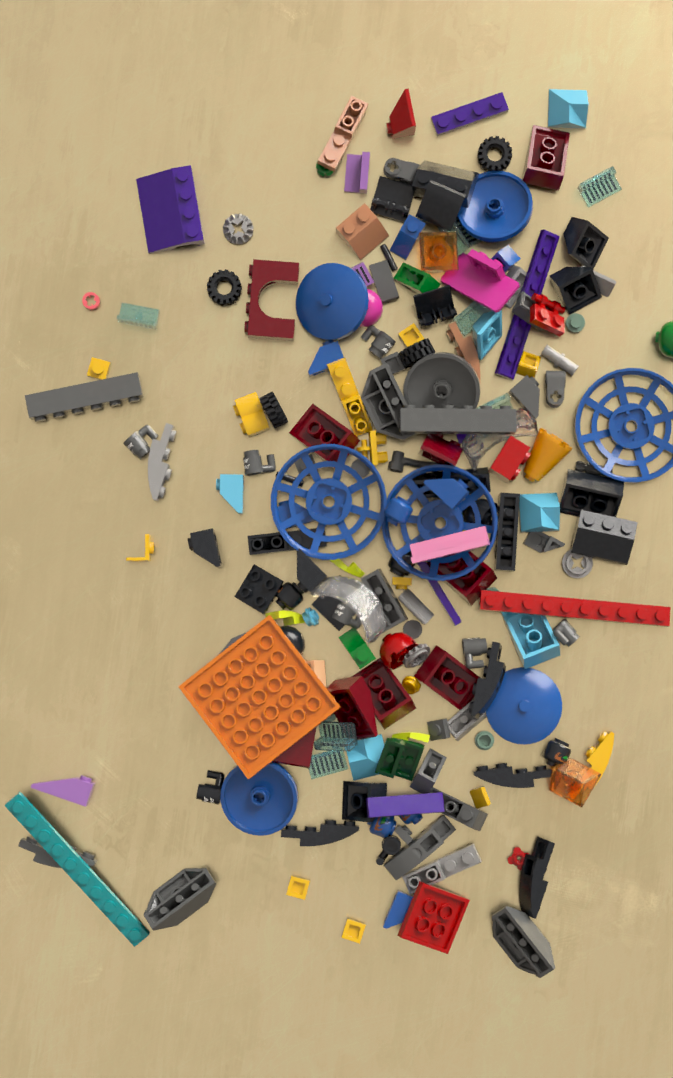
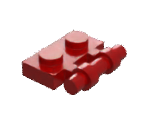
M534 293L531 299L536 304L530 307V323L560 337L565 333L564 317L560 316L559 313L563 314L565 307L555 300H549L543 294L538 295Z

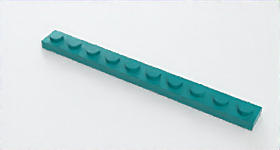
M18 792L5 803V807L134 947L149 935L150 932L21 792Z

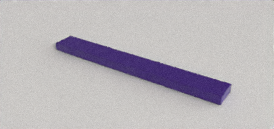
M544 229L540 231L521 292L523 291L531 297L534 293L538 295L542 293L560 236ZM515 314L513 315L495 374L510 380H514L531 328L529 323Z

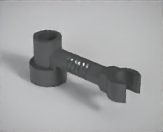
M393 451L388 470L402 473L404 465L421 468L440 464L404 457V452Z

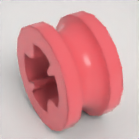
M88 292L83 296L82 303L87 309L94 310L99 306L100 299L97 294ZM91 296H94L96 304L88 306L87 297L91 298Z

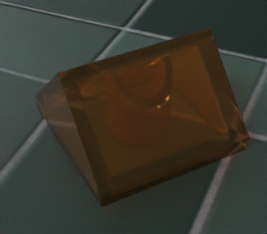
M456 232L419 233L421 271L441 273L459 270Z
M569 757L564 764H557L552 768L549 790L582 808L601 774Z

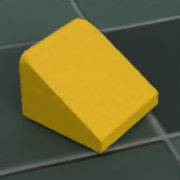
M523 351L516 373L534 378L541 357Z
M484 786L470 790V795L476 808L491 804Z

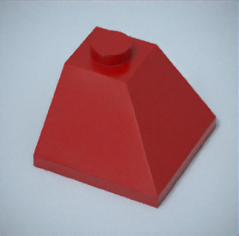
M409 88L403 91L389 116V123H386L387 132L392 135V139L415 135L416 123Z

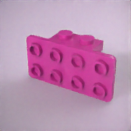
M473 249L468 254L462 253L441 277V282L446 286L450 285V288L494 312H499L520 287L516 280L505 275L500 261L492 260L485 253L477 252Z

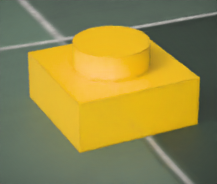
M414 323L398 333V336L407 348L425 339Z
M92 357L87 376L99 380L107 379L111 363Z
M392 577V585H396V589L407 590V586L412 585V578Z
M291 875L286 895L305 900L310 880Z
M347 918L341 938L360 944L366 924Z

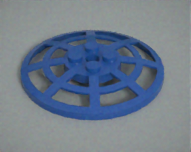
M641 368L615 370L595 381L581 398L575 416L577 443L585 459L604 476L621 482L638 483L657 478L673 467V458L664 467L649 474L646 463L657 458L663 450L673 454V445L668 443L671 435L673 411L668 412L663 401L654 394L661 384L673 395V384L663 376ZM640 375L653 379L648 390L633 386L624 387L622 376ZM612 378L615 379L617 389L608 393L599 403L590 398L592 392L601 384ZM626 393H639L644 395L640 404L628 403ZM618 395L620 407L614 412L604 407L611 398ZM650 400H653L659 406L662 414L652 416L649 410L646 409ZM586 404L595 410L591 421L592 433L581 435L580 419ZM600 413L609 418L608 429L597 432V420ZM628 421H633L636 424L635 431L627 430L626 424ZM665 421V434L662 440L653 435L655 424ZM611 437L616 444L612 453H609L604 448L600 439ZM594 441L599 451L608 458L604 468L591 458L584 443ZM648 442L658 446L656 451L644 458L641 450L642 446ZM623 448L633 449L636 460H624L618 457ZM615 463L624 466H639L642 476L623 477L615 475L610 471Z
M338 444L311 446L292 456L277 474L271 492L272 516L282 537L294 549L298 550L300 548L307 556L322 560L346 558L365 548L379 532L385 518L384 510L387 507L385 485L376 467L358 451ZM319 450L340 451L337 462L323 461L313 464L308 454ZM349 453L361 460L373 474L362 479L354 469L345 465L347 454ZM302 458L307 468L296 477L292 486L281 483L287 470L298 459ZM335 467L333 477L321 479L317 469ZM345 470L357 480V483L347 487L340 481L342 471ZM310 473L315 483L309 491L297 488L302 479ZM375 481L378 483L381 495L380 513L369 510L367 486ZM362 489L364 498L363 508L352 504L351 494ZM278 490L289 493V509L292 517L283 522L279 518L277 509ZM295 495L306 498L307 509L298 514L295 509ZM326 496L334 498L335 503L332 507L324 505L323 500ZM349 512L361 515L357 523L348 530L344 519ZM311 516L319 522L316 532L314 533L309 530L301 520ZM366 517L377 520L371 533L360 544L356 545L351 535L362 526ZM296 524L304 534L313 538L310 550L298 544L285 529ZM337 524L342 533L334 536L323 535L325 526ZM345 539L349 550L339 553L318 552L321 541L335 542Z
M435 464L424 466L404 476L389 493L387 505L391 498H395L406 484L413 492L407 501L413 503L415 499H418L423 505L418 516L410 515L407 520L408 523L417 524L420 534L411 540L406 524H400L401 533L406 545L396 551L389 533V522L386 521L388 517L385 515L382 523V532L392 557L411 574L428 580L445 581L456 579L476 569L490 553L498 530L496 506L485 485L471 473L450 465ZM432 471H443L442 479H450L451 472L467 477L479 488L471 495L468 494L465 500L453 510L441 499L430 502L423 493L431 489L426 485L419 488L412 479ZM483 494L491 509L492 526L481 524L480 512L475 501ZM470 505L474 512L475 523L464 522L462 511ZM439 517H443L446 521L445 527L441 529L435 525V521ZM482 526H486L487 533H491L490 545L486 546V549L476 561L469 555L468 552L470 550L449 557L428 560V562H431L430 572L425 573L413 568L402 558L411 551L410 544ZM462 557L468 565L467 568L456 573L437 575L439 563L453 562Z

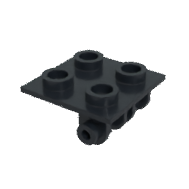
M380 176L370 210L374 214L405 222L414 196L412 185Z
M450 285L413 296L420 326L427 327L434 324V321L437 324V319L439 318L443 322V317L447 320L453 319L457 315Z
M254 564L234 597L260 613L265 614L284 581Z

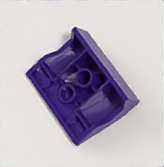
M191 165L171 168L136 179L149 254L172 250L178 246L205 244Z

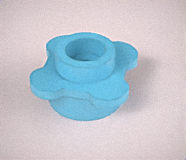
M310 607L306 608L305 612L302 613L305 623L309 627L318 625L319 616L317 612Z

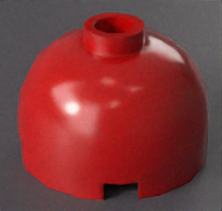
M402 632L387 634L382 639L383 643L379 650L380 658L389 670L390 667L393 670L403 665L402 661L404 656L409 653V650L417 647L418 644L412 637Z

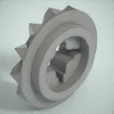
M240 213L232 214L225 220L223 225L224 236L231 243L243 244L251 238L253 224L245 215ZM242 223L241 229L243 232L238 231L234 234L235 228L233 225L238 226Z
M571 549L565 553L562 559V568L572 578L585 577L593 567L592 557L571 553ZM583 557L580 563L582 565V568H579L577 566L571 569L574 564L572 560L574 558L578 560L579 558Z
M419 644L417 647L409 650V653L404 656L402 661L405 667H416L423 663L430 653V647L427 644Z

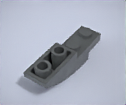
M441 815L416 839L404 846L383 866L395 880H398L444 843L443 841L456 829L445 815Z
M27 836V838L20 840L19 847L35 853L34 862L61 868L47 851L37 843L35 838ZM76 851L88 866H94L97 863L93 854L85 851L82 854Z

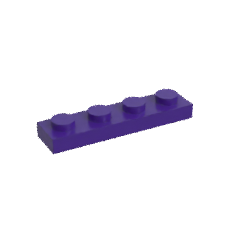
M503 92L432 116L431 121L436 135L439 136L508 112L509 109Z

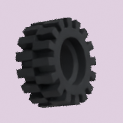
M499 136L486 138L478 149L477 159H479V165H482L484 170L487 169V172L503 171L504 168L508 167L512 158L510 143L505 142L503 137L500 139ZM491 148H498L502 152V158L499 161H492L488 158L487 153Z
M226 269L225 271L218 270L219 272H214L209 277L207 282L208 295L218 305H231L241 295V282L234 272H229ZM221 281H228L232 285L231 291L226 295H222L217 291V285Z
M429 338L408 346V348L400 351L398 355L404 367L407 368L414 365L420 358L435 353V350Z
M273 391L259 398L274 429L288 422Z

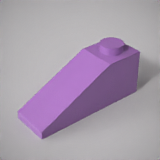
M81 775L80 778L75 777L33 783L31 788L86 807L88 806L95 783L91 782V778Z

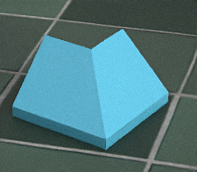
M549 89L548 127L586 129L589 105L587 90Z
M502 310L482 314L472 326L473 342L479 360L483 359L502 336Z
M557 493L520 494L521 532L559 531L560 505Z
M382 734L376 737L344 743L353 781L379 775L375 773L384 748Z

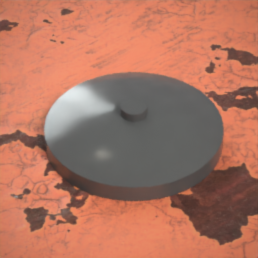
M447 352L431 353L420 358L407 373L403 387V395L407 405H415V408H423V405H434V408H442L443 405H453L454 408L461 409V406L471 405L473 409H476L481 392L480 381L474 368L462 357Z

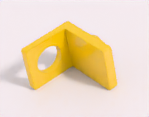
M145 534V557H127L126 561H151V554H154V542H151V535Z

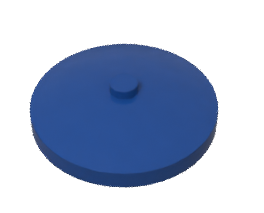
M505 171L481 173L478 176L469 208H460L458 213L459 222L463 229L476 239L486 242H499L510 239L519 234L531 219L533 212L531 192L526 183L512 173Z
M326 263L317 266L304 277L297 291L296 312L302 326L310 334L325 340H339L351 335L358 329L366 316L369 302L367 287L362 277L348 266L338 263Z
M514 668L505 672L501 687L485 713L492 729L503 739L515 744H532L549 736L558 725L562 714V698L556 684L543 672L533 668Z
M271 762L251 779H248L237 765L225 778L221 788L220 799L226 817L236 828L251 835L263 836L278 832L290 822L297 808L298 791L289 772L275 762Z

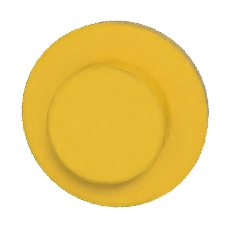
M406 676L402 681V686L408 694H414L421 688L420 682L415 677Z

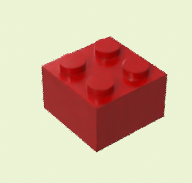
M510 435L489 468V473L505 483H508L510 480L514 481L521 471L518 469L519 465H524L531 455L528 452L530 447Z

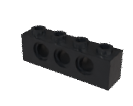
M488 467L463 469L478 478L488 491L491 492ZM443 471L424 473L412 480L421 488L425 486L423 483L425 480L442 479ZM451 472L450 479H456L457 481L461 479L469 486L467 488L470 492L469 494H472L479 488L467 477ZM432 490L423 493L426 498L438 497Z
M499 494L494 571H515L520 494Z

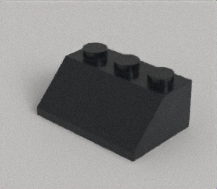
M424 160L417 168L413 180V195L423 198L430 180H433L465 194L466 196L461 207L469 208L479 173Z
M568 469L559 503L560 513L578 516L581 510L616 517L623 497L624 482Z
M581 510L577 517L571 553L627 565L635 540L638 522Z

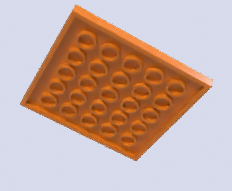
M268 615L178 686L248 779L255 776L341 708L271 615Z

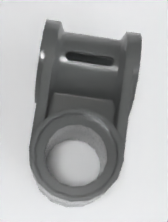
M390 158L385 162L383 172L388 178L412 185L417 168L420 165L414 162ZM391 165H395L393 172L389 168Z
M546 371V403L551 408H558L563 403L566 383L565 371ZM553 394H556L557 398H559L557 402H554Z

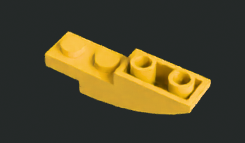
M345 357L327 364L353 433L359 436L372 431L373 428Z
M604 731L597 739L599 743L596 747L591 746L585 753L587 757L584 760L590 766L583 767L578 774L580 776L576 782L572 781L567 786L566 795L570 799L574 800L585 786L592 791L602 777L613 749L614 733L612 731L607 733Z

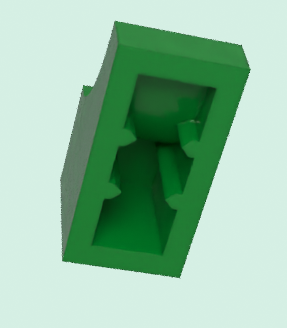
M404 262L394 276L397 282L405 285L417 294L437 289L441 285L430 274Z
M355 628L338 637L359 669L376 659Z

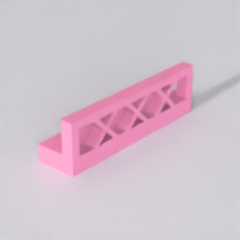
M486 526L410 544L411 561L413 564L488 546L490 542Z

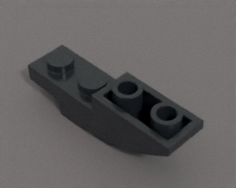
M317 528L309 530L315 533ZM301 530L287 532L298 544L307 549L311 548L313 538L307 536ZM280 532L248 536L250 555L297 551L289 545ZM321 541L319 548L327 547V542Z
M492 642V647H488L487 658L489 663L488 666L485 665L483 673L486 679L478 678L477 683L473 685L472 694L475 697L474 702H470L469 713H471L472 718L478 720L492 704L505 675L506 665L504 662H500L502 646L498 642Z
M507 763L495 764L496 768L488 769V765L476 767V771H473V775L483 781L511 788L534 787L533 779L553 777L552 769L547 768L546 765L536 766L535 770L527 771V768L516 769V773H513L512 766H507Z
M325 820V823H321L320 830H316V827L313 826L297 829L296 825H286L285 828L281 829V837L300 838V846H320L334 843L359 831V825H355V821H344V824H336V820Z
M537 837L532 855L525 854L519 884L521 911L536 919L548 885V882L543 880L555 845V843L541 837Z

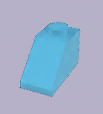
M220 474V479H216V490H220V495L238 514H243L244 476Z

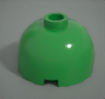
M673 321L665 323L661 331L656 332L655 343H659L661 353L670 358H673Z

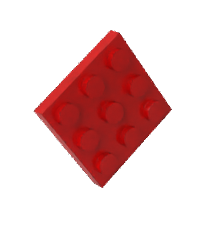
M419 881L397 936L448 954L470 900Z

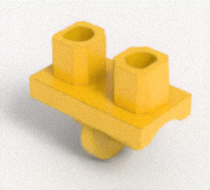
M376 430L370 431L368 433L369 446H367V440H361L362 447H357L356 451L362 452V455L367 459L368 452H370V462L376 467L378 464L388 462L387 451L377 452V445H386L387 439L386 435L376 433Z

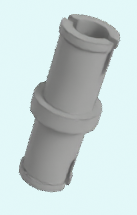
M549 345L541 353L542 356L553 362L555 367L559 366L571 374V376L579 367L567 359L565 354L558 353Z

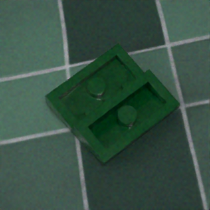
M387 738L375 773L394 778L395 775L412 781L425 745L403 739Z

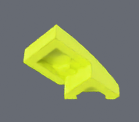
M340 559L329 560L336 567L353 576L361 578L365 574L354 562L348 567Z
M282 610L265 613L266 617L271 615L274 620L283 619L284 626L305 623L303 616L293 611Z
M402 732L392 735V738L409 740V738H413L427 743L430 737L428 734L417 732Z

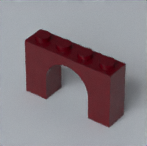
M253 259V265H249V276H252V284L248 283L247 295L251 296L250 302L246 303V314H249V321H245L244 332L248 333V338L294 341L295 319L273 318L266 315L259 306V297L262 291L272 284L298 285L299 263Z

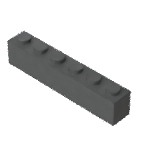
M136 372L25 395L29 418L35 420V422L45 421L46 417L49 416L54 418L64 417L65 413L68 412L80 414L84 412L83 409L99 410L102 409L103 405L107 404L113 407L121 405L122 401L128 400L129 403L138 402L144 396L140 376Z
M404 405L399 410V434L514 435L517 432L516 409H511V406H500V409H492V406H480V409H473L471 405L461 406V409H457L453 405H443L442 408H434V405H423V408H415V405Z

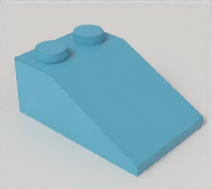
M501 612L524 669L560 656V645L553 634L546 616Z

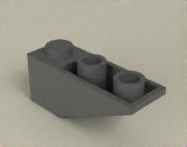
M432 787L429 793H440L442 791ZM443 792L445 812H442V814L472 829L481 831L488 814Z

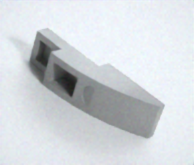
M168 423L165 425L161 440H152L148 458L149 487L153 500L157 502L159 498H163L166 490L163 487L165 480H169L172 472L169 469L170 465L163 461L169 457L171 449H168L170 441H174L177 431L174 430V425Z
M471 844L423 865L402 876L409 893L412 894L415 893L419 881L433 885L451 875L481 863L482 860L475 845Z

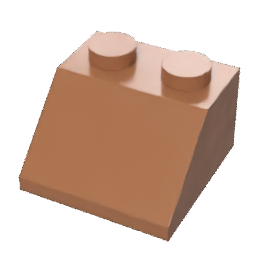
M365 203L336 227V233L360 261L389 237L377 216Z

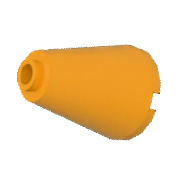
M541 427L532 446L531 455L523 471L526 473L524 477L532 482H535V480L540 481L571 452L572 447L554 434L547 433V430Z

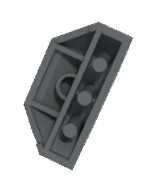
M385 363L371 370L365 383L361 400L376 431L400 440H405L415 435L399 434V410L404 405H407L388 364Z
M206 868L183 869L153 892L147 910L144 912L145 919L153 931L179 925L209 902L216 882Z
M506 906L492 915L493 938L517 968L534 974L539 978L555 969L550 943L525 912Z

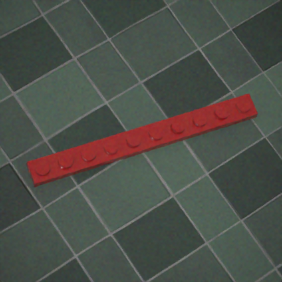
M487 590L480 591L479 610L670 626L671 607Z

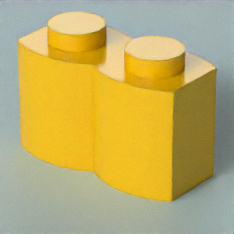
M256 392L235 400L236 405L233 408L236 416H241L243 422L239 424L243 434L247 433L251 437L270 429Z

